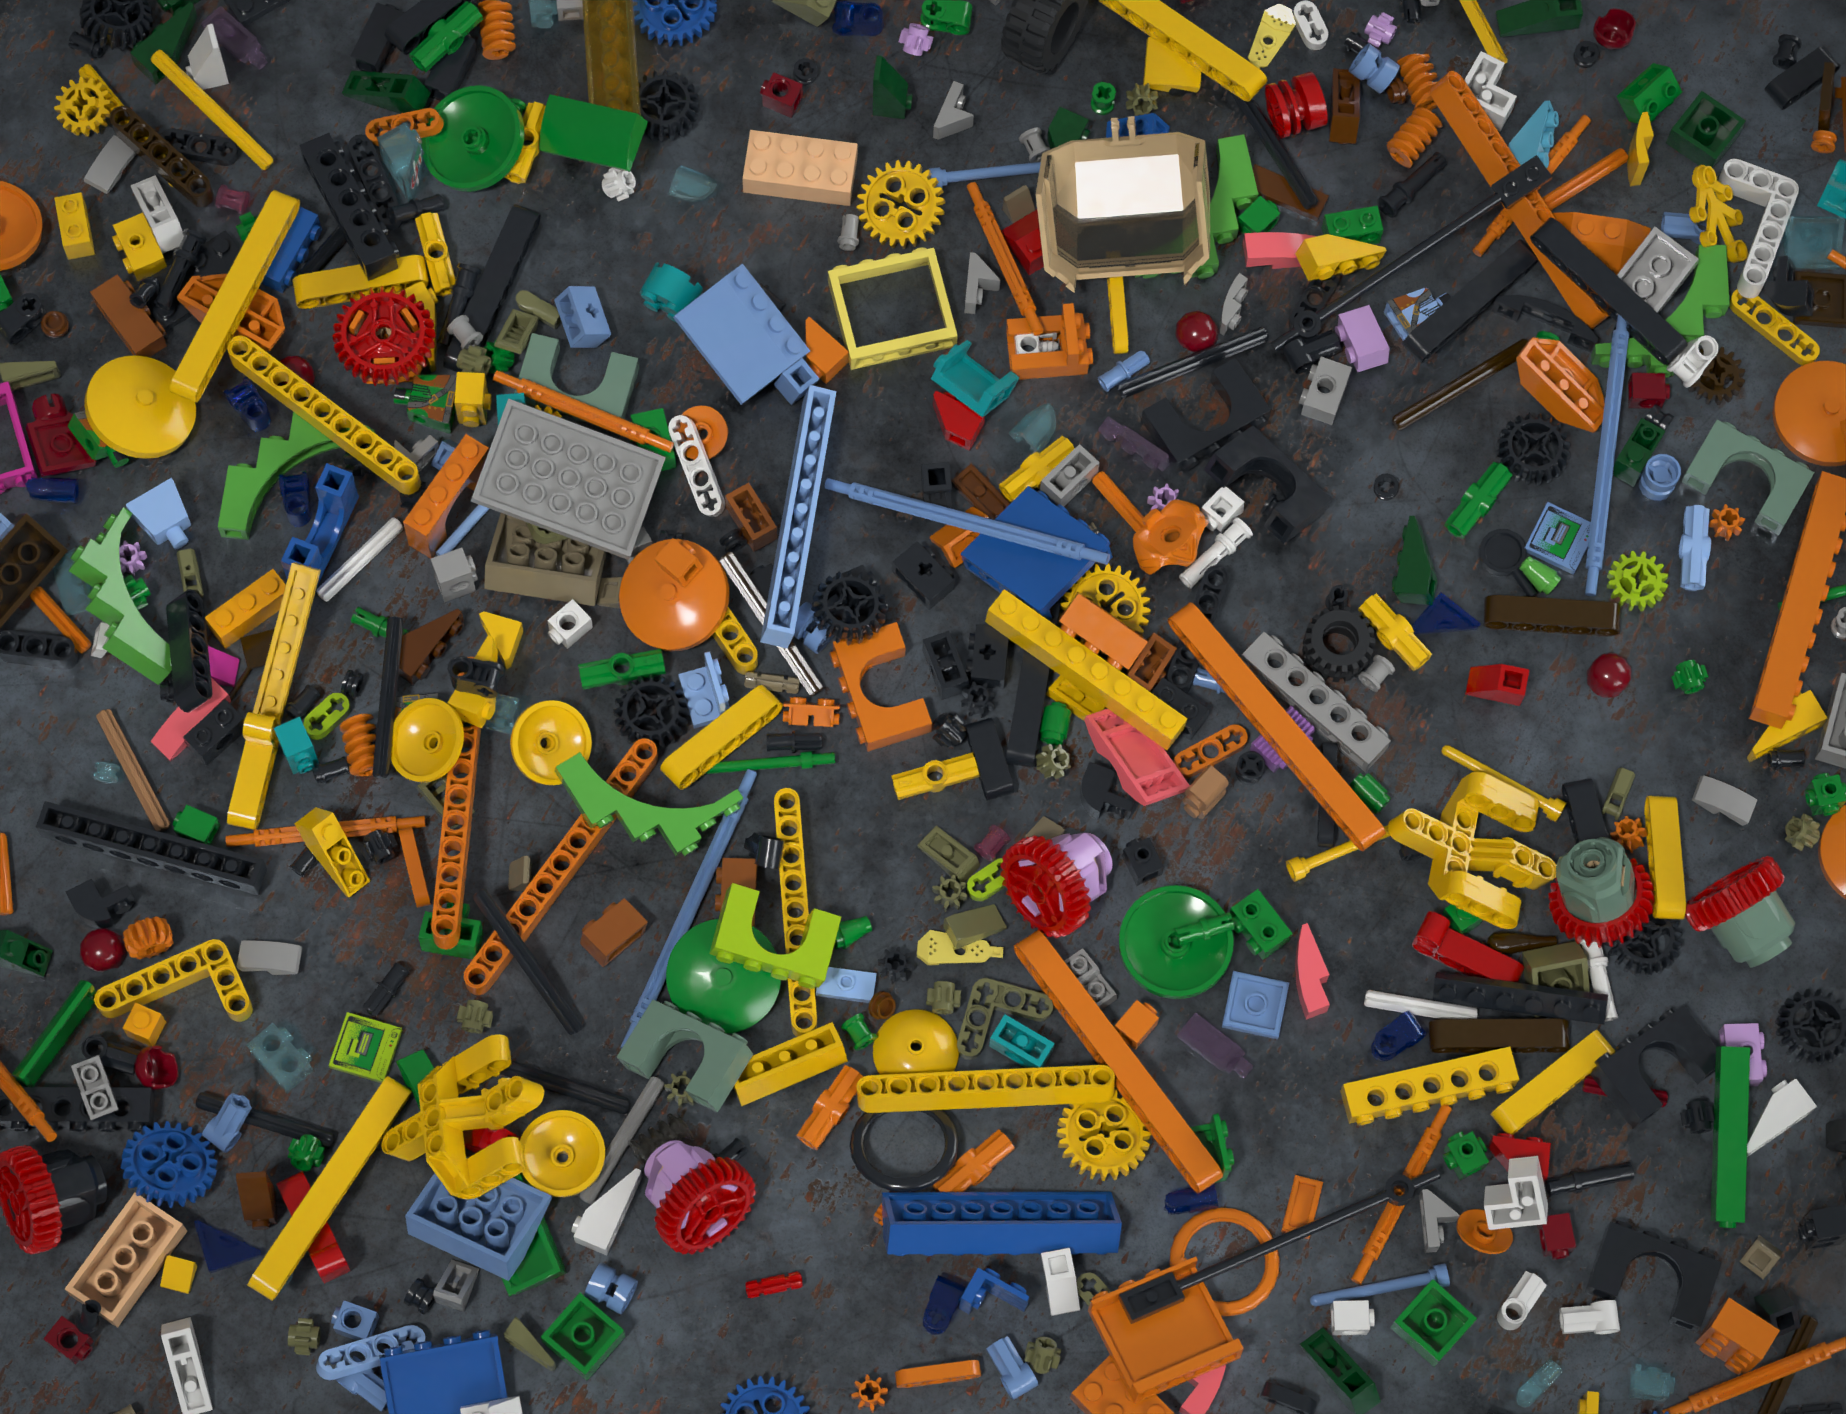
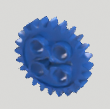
M630 0L631 6H633L631 7V16H635L634 24L640 25V33L648 31L649 40L657 36L659 45L666 39L668 40L669 47L672 46L674 40H677L678 44L682 46L683 39L685 38L690 43H693L694 34L702 38V29L710 30L709 22L715 21L714 12H717V4H715L717 0ZM652 1L660 2V4L656 6L650 5L649 3ZM690 4L698 5V7L692 9L687 6ZM671 19L678 21L675 24L667 23V21Z
M166 1121L164 1128H160L158 1123L154 1122L152 1130L143 1126L142 1133L140 1134L135 1131L132 1140H127L126 1147L123 1150L121 1169H124L123 1179H129L128 1188L137 1187L136 1196H140L143 1193L147 1194V1203L153 1198L157 1199V1206L159 1207L163 1201H167L170 1208L173 1207L174 1201H178L184 1207L186 1198L195 1203L197 1195L204 1197L206 1189H211L217 1172L215 1170L217 1166V1160L214 1159L215 1150H208L210 1141L200 1142L202 1133L193 1136L191 1134L192 1127L183 1131L181 1130V1123H178L175 1128H171L169 1121Z
M759 1376L758 1385H753L752 1381L747 1379L746 1389H743L739 1384L736 1385L738 1392L736 1396L728 1392L727 1397L731 1401L730 1404L721 1403V1408L726 1411V1414H738L745 1409L750 1410L753 1414H758L754 1406L755 1400L759 1401L763 1414H806L810 1411L809 1406H800L804 1401L803 1395L794 1397L796 1392L795 1386L787 1391L785 1390L786 1381L783 1380L779 1386H776L774 1377L770 1378L768 1384H764L762 1376ZM776 1399L780 1401L782 1407L778 1412L771 1413L765 1408L767 1401Z

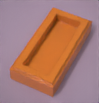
M1298 1175L1294 1176L1281 1232L1287 1233L1314 1221L1323 1182Z

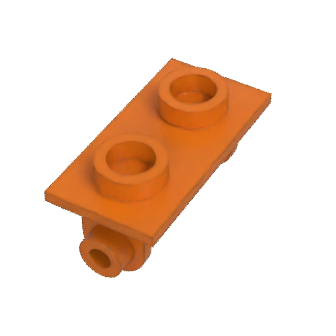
M790 697V701H784L783 703L784 707H789V711H783V722H788V725L808 726L809 715H814V726L833 727V725H839L840 714L834 713V709H840V704H834L835 699L818 698V703L806 702L807 698Z

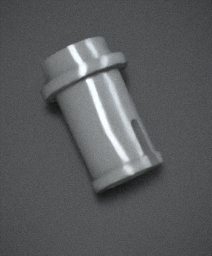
M846 214V216L843 215L841 236L837 239L842 250H855L859 244L857 232L860 219L856 215Z

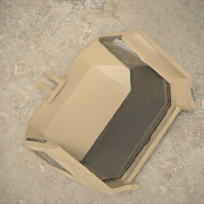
M1131 116L1127 120L1129 136L1119 137L1120 124L1118 118H1111L1112 137L1072 140L1042 153L1036 189V202L1044 270L1052 277L1056 276L1064 282L1066 287L1073 293H1075L1076 280L1184 272L1185 285L1200 265L1202 266L1209 259L1210 185L1205 140L1180 132L1136 135L1135 116Z

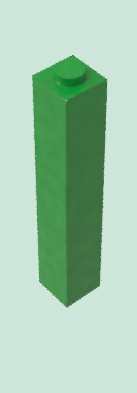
M1716 1047L1711 1221H1719V1227L1736 1228V1222L1745 1223L1750 1048Z

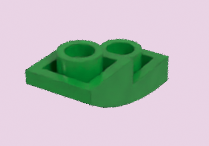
M423 1049L396 1061L406 1087H411L419 1109L418 1083L434 1069Z

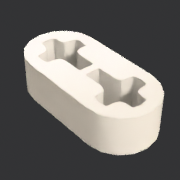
M1306 0L1300 1L1294 7L1293 12L1297 30L1306 47L1311 50H1320L1327 43V27L1314 3ZM1302 10L1305 13H1310L1309 22L1304 15L1300 16ZM1312 29L1317 36L1321 35L1320 40L1317 41L1315 37L1311 38Z

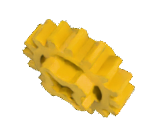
M83 77L79 78L78 84L70 80L71 87L67 89L62 86L63 96H56L60 105L55 106L54 110L61 113L56 117L57 120L63 123L62 126L67 131L71 130L76 136L82 132L88 137L90 130L98 134L99 125L108 126L105 121L106 117L110 118L108 109L115 107L114 103L108 100L112 97V94L105 90V85L101 82L97 84V81L92 77L88 80V83ZM90 91L97 93L99 98L93 97ZM70 115L76 117L78 122L73 121Z

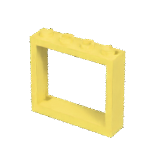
M917 248L912 253L902 255L894 253L886 256L884 259L875 261L873 259H866L857 265H839L828 271V284L845 349L849 351L851 370L948 349L957 344L958 335L934 248ZM929 265L945 328L856 348L840 284Z

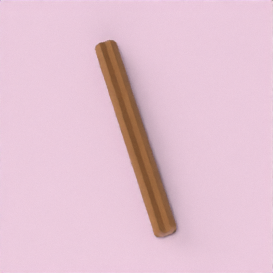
M110 709L100 711L96 715V719L154 830L159 832L167 830L170 827V822L113 712Z

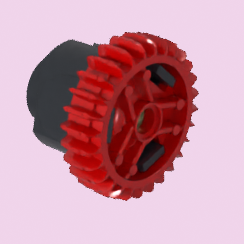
M27 1145L10 1148L0 1153V1206L3 1210L2 1216H5L6 1226H9L10 1235L14 1236L15 1243L19 1244V1248L31 1255L38 1254L56 1247L61 1240L60 1236L63 1229L92 1221L96 1215L97 1205L105 1203L107 1199L105 1177L99 1162L93 1155L80 1157L71 1150L66 1149L40 1156L35 1149Z

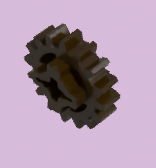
M1724 347L1719 349L1716 356L1704 369L1700 378L1688 389L1689 392L1696 390L1697 395L1695 399L1699 400L1703 396L1706 398L1705 403L1707 405L1711 399L1715 400L1717 405H1720L1723 398L1729 403L1733 395L1738 396L1741 390L1739 387H1742L1745 379L1741 378L1745 374V369L1738 368L1742 361L1741 359L1735 361L1732 359L1733 351L1726 355L1724 354ZM1701 348L1699 352L1704 355V350ZM1729 381H1732V384L1729 387H1727L1726 389L1723 388L1725 384H1728Z

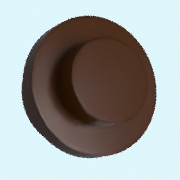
M1398 77L1394 78L1386 88L1391 103H1398L1399 105L1405 103V97H1408V88L1404 81L1402 82Z
M50 311L42 318L41 328L48 337L58 338L68 331L69 321L63 313Z
M879 991L869 1002V1014L878 1020L887 1019L894 1013L896 1003L891 994Z

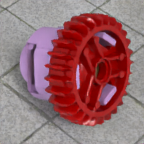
M1091 833L1063 834L1047 840L1043 836L1037 837L1035 835L1023 838L1006 850V854L1002 857L1003 862L1000 864L1003 869L1000 876L1005 879L1002 885L1007 887L1005 895L1011 897V904L1016 906L1018 909L1017 913L1023 915L1024 922L1029 921L1031 923L1032 929L1038 928L1043 934L1046 933L1047 937L1054 936L1055 938L1069 935L1085 923V920L1089 917L1088 912L1091 910L1089 903L1106 892V876L1112 870V858L1109 850L1097 836Z
M673 1140L658 1147L645 1164L644 1172L648 1178L645 1196L656 1207L655 1228L663 1241L675 1252L692 1255L696 1251L702 1253L705 1247L712 1249L714 1243H722V1238L726 1235L730 1236V1232L734 1228L738 1229V1223L745 1220V1213L751 1212L749 1205L755 1201L753 1196L756 1195L754 1189L756 1184L753 1182V1178L748 1171L735 1159L731 1160L729 1157L724 1159L717 1157L715 1159L711 1153L700 1147L689 1146L682 1141Z

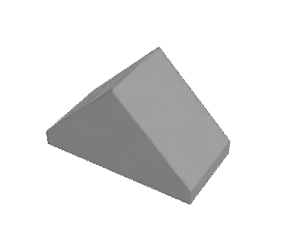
M451 1260L434 1290L433 1296L436 1303L464 1312L479 1268Z

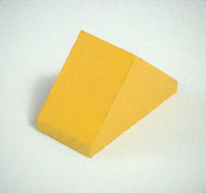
M485 611L479 613L485 632L494 638L498 656L506 669L510 668L523 634L522 622Z

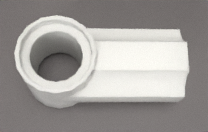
M1524 1272L1497 1313V1321L1502 1328L1515 1330L1521 1326L1547 1286L1540 1277L1534 1273ZM1506 1309L1516 1310L1519 1319H1510L1506 1315Z
M1614 1300L1598 1301L1588 1306L1565 1307L1559 1310L1562 1334L1584 1332L1611 1334L1620 1331L1617 1304Z

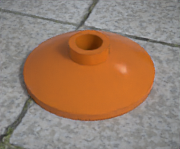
M695 406L686 410L682 415L693 420L699 436L702 430H707V437L701 439L708 459L715 457L724 448L728 437V427L724 417L717 410L708 406ZM680 422V428L676 432L682 433L686 441L694 440V438L690 439L685 434L684 429L688 425ZM690 446L685 452V456L693 460L699 454L696 446Z
M1472 1209L1465 1211L1457 1220L1456 1228L1461 1239L1479 1252L1500 1254L1507 1251L1513 1242V1233L1510 1228L1489 1230L1485 1210Z

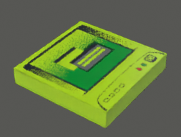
M347 1012L329 1063V1068L382 1083L388 1075L403 1031L402 1028Z

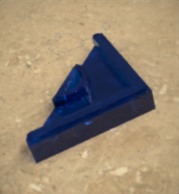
M1440 592L1434 599L1433 605H1429L1412 624V628L1414 630L1413 634L1478 630L1481 623Z
M199 1220L194 1221L210 1274L262 1256L259 1249H255Z

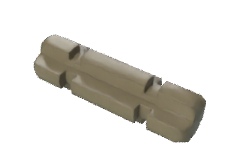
M748 671L745 675L744 685L746 688L753 689L756 686L764 685L769 691L782 692L786 690V693L797 694L800 681L797 677L788 676V679H784V676L762 673L760 676L758 672Z

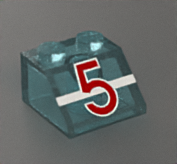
M405 122L377 137L383 163L409 202L410 199L415 197L424 167L422 156L425 154L420 145L422 140L415 129L410 130Z

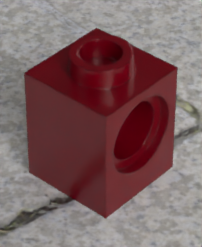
M773 72L770 80H765L760 90L763 106L792 118L803 97V84ZM776 92L786 93V95L782 97H778L774 94Z
M1665 373L1631 374L1628 381V408L1652 409L1655 404L1662 408L1665 400H1669L1670 384L1665 383Z
M1569 1213L1547 1216V1224L1537 1225L1543 1257L1552 1256L1553 1260L1569 1257V1253H1572L1576 1248Z
M63 1316L58 1319L43 1338L49 1346L75 1365L79 1360L84 1361L93 1349L91 1346L94 1342L92 1338L87 1334L81 1333L73 1323ZM71 1335L78 1337V1342L73 1348H64V1341L67 1337Z

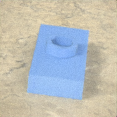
M828 967L825 981L816 989V996L869 1003L874 996L877 973Z

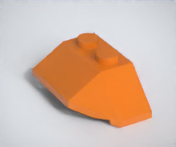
M1577 212L1552 213L1558 222L1616 275L1651 230L1649 227L1627 219Z
M227 274L203 277L192 276L177 296V300L202 323ZM258 288L233 337L245 336L264 351H271L285 331L278 299Z
M1534 337L1529 339L1516 357L1521 385L1559 422L1592 433L1596 432L1603 422L1605 405L1598 378L1560 341Z

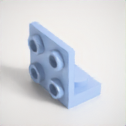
M710 651L704 653L705 667L678 674L684 697L688 700L687 708L689 709L694 729L709 725L730 708L725 684L720 685L722 680L719 662L717 658L712 660Z

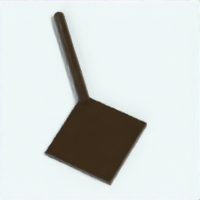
M274 629L240 638L247 668L229 694L231 701L252 669L265 666Z

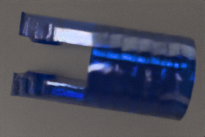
M31 478L25 483L32 499L56 503L76 504L78 502V479Z
M1214 1184L1199 1194L1191 1187L1168 1193L1164 1201V1210L1170 1215L1188 1212L1190 1214L1218 1208Z

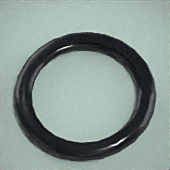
M944 1110L919 1111L927 1114L939 1124L945 1139V1148L941 1160L933 1169L921 1176L907 1179L893 1178L882 1174L870 1164L864 1149L865 1135L876 1119L889 1112H864L856 1121L851 1132L849 1145L851 1158L857 1170L868 1181L880 1188L894 1192H913L930 1187L949 1172L958 1156L960 1141L958 1130L952 1118Z

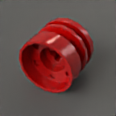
M1312 72L1292 77L1291 87L1285 79L1278 81V85L1274 82L1265 86L1267 112L1277 135L1281 139L1290 136V133L1293 135L1300 133L1301 122L1306 130L1327 125L1326 102L1320 84Z

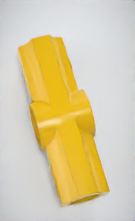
M534 101L527 105L523 116L524 141L530 140L533 143L523 145L517 162L505 176L510 182L517 184L526 183L534 158L540 151V131L546 107L542 103Z
M428 212L421 214L415 218L434 293L436 296L442 297L452 295L450 287L455 284L456 279L438 213ZM434 251H441L443 253L439 258L430 256Z
M1061 436L1042 452H1035L1027 457L1020 465V469L999 484V489L1006 500L1012 503L1028 486L1033 490L1036 487L1039 489L1041 481L1075 449L1070 440Z
M1377 593L1371 595L1358 608L1364 618L1366 617L1370 621L1369 624L1376 630L1380 642L1387 649L1394 650L1413 671L1422 667L1431 658L1432 653L1413 634L1414 630L1407 619L1400 614L1396 615Z
M972 752L944 761L933 760L926 763L923 767L891 775L897 799L901 800L929 791L940 792L947 786L978 778L979 772ZM932 772H940L943 777L938 781H932L928 778V775Z

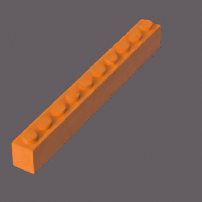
M1822 471L1816 482L1749 719L1782 729L1786 720L1791 721L1795 713L1796 705L1792 704L1793 697H1798L1802 688L1803 681L1799 680L1801 672L1805 673L1810 657L1805 656L1807 648L1812 649L1816 638V633L1812 632L1813 626H1818L1823 613V609H1819L1820 601L1825 602L1830 587L1825 585L1827 577L1831 578L1835 570L1836 562H1833L1832 559L1834 554L1838 555L1843 539L1838 538L1840 531L1844 532L1846 529V478Z

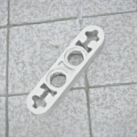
M675 416L669 422V434L674 442L697 506L707 516H719L725 509V500L693 420L686 416ZM680 422L688 425L684 429L685 434L688 438H694V440L686 441L682 433L676 432L680 428ZM690 446H696L699 452L698 457L694 461H688L685 457V452ZM701 471H705L708 474V482L704 486H698L695 483V476ZM708 491L710 498L717 500V503L714 504V510L706 508L705 505L709 503L706 494L700 495V492Z

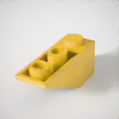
M1326 234L1304 239L1295 255L1308 281L1315 279L1326 280L1333 275L1341 273L1348 275L1362 268L1366 270L1373 269L1380 264V260L1387 250L1385 247Z
M315 807L294 823L308 849L346 897H351L370 882L333 812Z

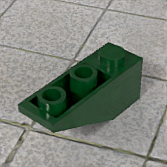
M1529 0L1498 10L1495 14L1500 37L1577 29L1583 16L1581 0Z
M191 2L186 6L179 7L167 22L159 24L147 39L139 41L130 52L134 65L155 85L163 80L166 75L151 62V57L156 51L162 50L178 64L197 19L195 7Z
M1409 516L1408 525H1405L1403 528L1402 538L1404 545L1403 550H1400L1397 556L1399 569L1397 576L1393 577L1392 591L1400 603L1433 605L1438 579L1422 527L1415 516Z

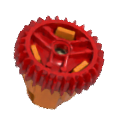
M382 285L379 293H375L372 287L369 288L370 295L365 296L360 291V300L358 301L350 297L351 307L342 306L344 314H337L338 323H335L333 326L335 333L332 335L333 342L336 343L334 344L336 354H338L339 362L344 363L346 371L352 370L354 378L359 376L364 383L374 384V386L380 383L387 387L388 384L398 385L400 382H412L414 376L419 375L423 367H426L425 358L432 357L430 349L435 348L433 340L436 338V333L433 329L434 321L430 318L429 310L424 309V303L422 301L416 303L414 294L407 298L405 289L398 295L394 286H392L390 292H385Z

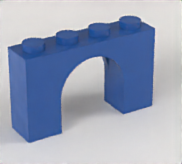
M327 463L315 487L319 502L313 526L305 541L295 537L291 538L281 559L287 579L293 562L321 570L317 586L359 498L353 474Z

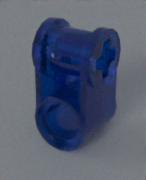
M839 1L834 5L833 10L836 12V18L832 31L835 34L841 36H876L882 32L884 28L883 11L878 4ZM874 17L877 20L869 22L866 19Z
M247 376L243 378V382L231 390L226 389L223 391L232 408L239 413L250 429L262 431L270 425L271 416L267 405ZM254 412H262L258 417H251Z
M307 471L291 476L279 474L280 491L288 522L296 527L309 523L312 515ZM296 507L304 508L299 513L292 512V510Z
M1410 1010L1406 1011L1376 1034L1371 1045V1053L1377 1060L1387 1062L1404 1050L1417 1044L1427 1035V1032ZM1381 1042L1384 1045L1389 1043L1391 1045L1390 1048L1388 1046L1381 1047Z
M938 1275L924 1312L922 1323L926 1332L931 1335H940L946 1331L953 1313L960 1303L965 1285ZM936 1314L941 1315L940 1321L937 1324H933L932 1318Z

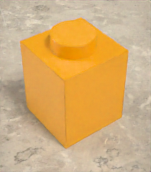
M135 1003L123 1026V1030L127 1037L148 1046H155L166 1021L161 1013Z

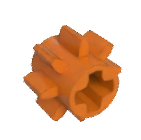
M1725 504L1721 512L1714 509L1712 513L1714 519L1709 523V527L1714 528L1716 532L1714 537H1725L1726 541H1729L1732 533L1737 536L1740 535L1742 529L1739 526L1743 525L1745 518L1739 517V508H1728L1727 504Z
M1625 816V819L1619 823L1614 822L1616 831L1610 833L1612 840L1617 841L1631 853L1639 846L1644 847L1642 837L1648 836L1646 828L1642 827L1639 818L1633 821L1628 816Z
M866 1374L865 1382L862 1384L858 1381L854 1382L859 1392L851 1394L852 1399H859V1410L866 1406L870 1408L871 1413H874L875 1405L885 1406V1401L881 1398V1395L887 1394L888 1389L880 1388V1377L873 1381ZM868 1387L872 1389V1392H877L872 1400H868L867 1395H862L866 1393V1388Z

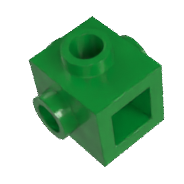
M1829 773L1816 775L1805 789V800L1811 808L1812 815L1823 814L1824 816L1836 814L1840 812V808L1846 803V784L1841 782L1839 774L1830 776Z
M1462 1131L1447 1139L1449 1143L1444 1148L1445 1154H1443V1159L1450 1170L1454 1169L1459 1180L1486 1168L1489 1163L1485 1155L1487 1152L1486 1146L1480 1137H1475L1473 1131L1466 1135Z

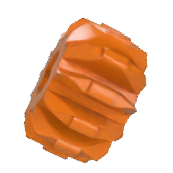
M157 916L137 920L135 924H130L128 929L123 932V940L127 952H129L130 957L137 959L145 957L150 959L152 956H159V953L166 952L173 944L170 925L166 919Z

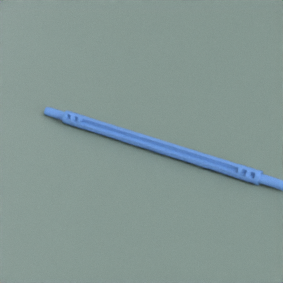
M1619 314L1616 330L1612 334L1585 568L1588 569L1585 595L1596 596L1599 570H1602L1627 357L1629 332L1626 328V321Z
M827 478L825 482V489L849 495V498L1076 560L1083 558L1105 565L1110 560V554L1086 548L1085 544L855 482L848 484Z
M747 769L738 788L743 796L742 802L738 804L740 809L728 817L723 814L720 825L645 989L638 1000V1004L633 1011L634 1013L629 1020L631 1025L621 1044V1049L652 999L657 1001L666 981V969L670 954L678 940L689 930L734 829L740 820L745 805L748 803L747 796L757 776V773L750 769Z

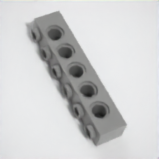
M1263 632L1242 654L1241 659L1263 685L1289 707L1292 706L1329 742H1337V749L1365 773L1388 749L1391 741L1388 739V734L1381 727H1374L1367 721V716L1360 709H1353L1346 703V698L1342 693L1335 689L1331 690L1325 684V680L1320 674L1315 671L1310 672L1304 666V662L1299 656L1294 653H1288L1277 637L1269 636ZM1275 659L1281 663V667L1273 668L1269 666L1268 661ZM1293 677L1298 678L1302 681V685L1293 686L1290 684L1289 679ZM1319 696L1322 698L1323 703L1314 704L1310 701V697ZM1340 714L1345 721L1337 723L1331 719V715ZM1360 732L1366 739L1357 741L1353 738L1352 733Z

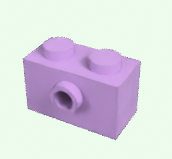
M1369 305L1338 315V326H1335V332L1339 341L1344 342L1346 358L1350 364H1354L1357 372L1388 363L1389 346Z
M1758 1023L1724 1024L1719 1030L1720 1046L1750 1048L1749 1086H1758L1762 1082L1763 1077L1767 1075L1766 1061L1761 1059V1049H1764L1763 1032H1759Z

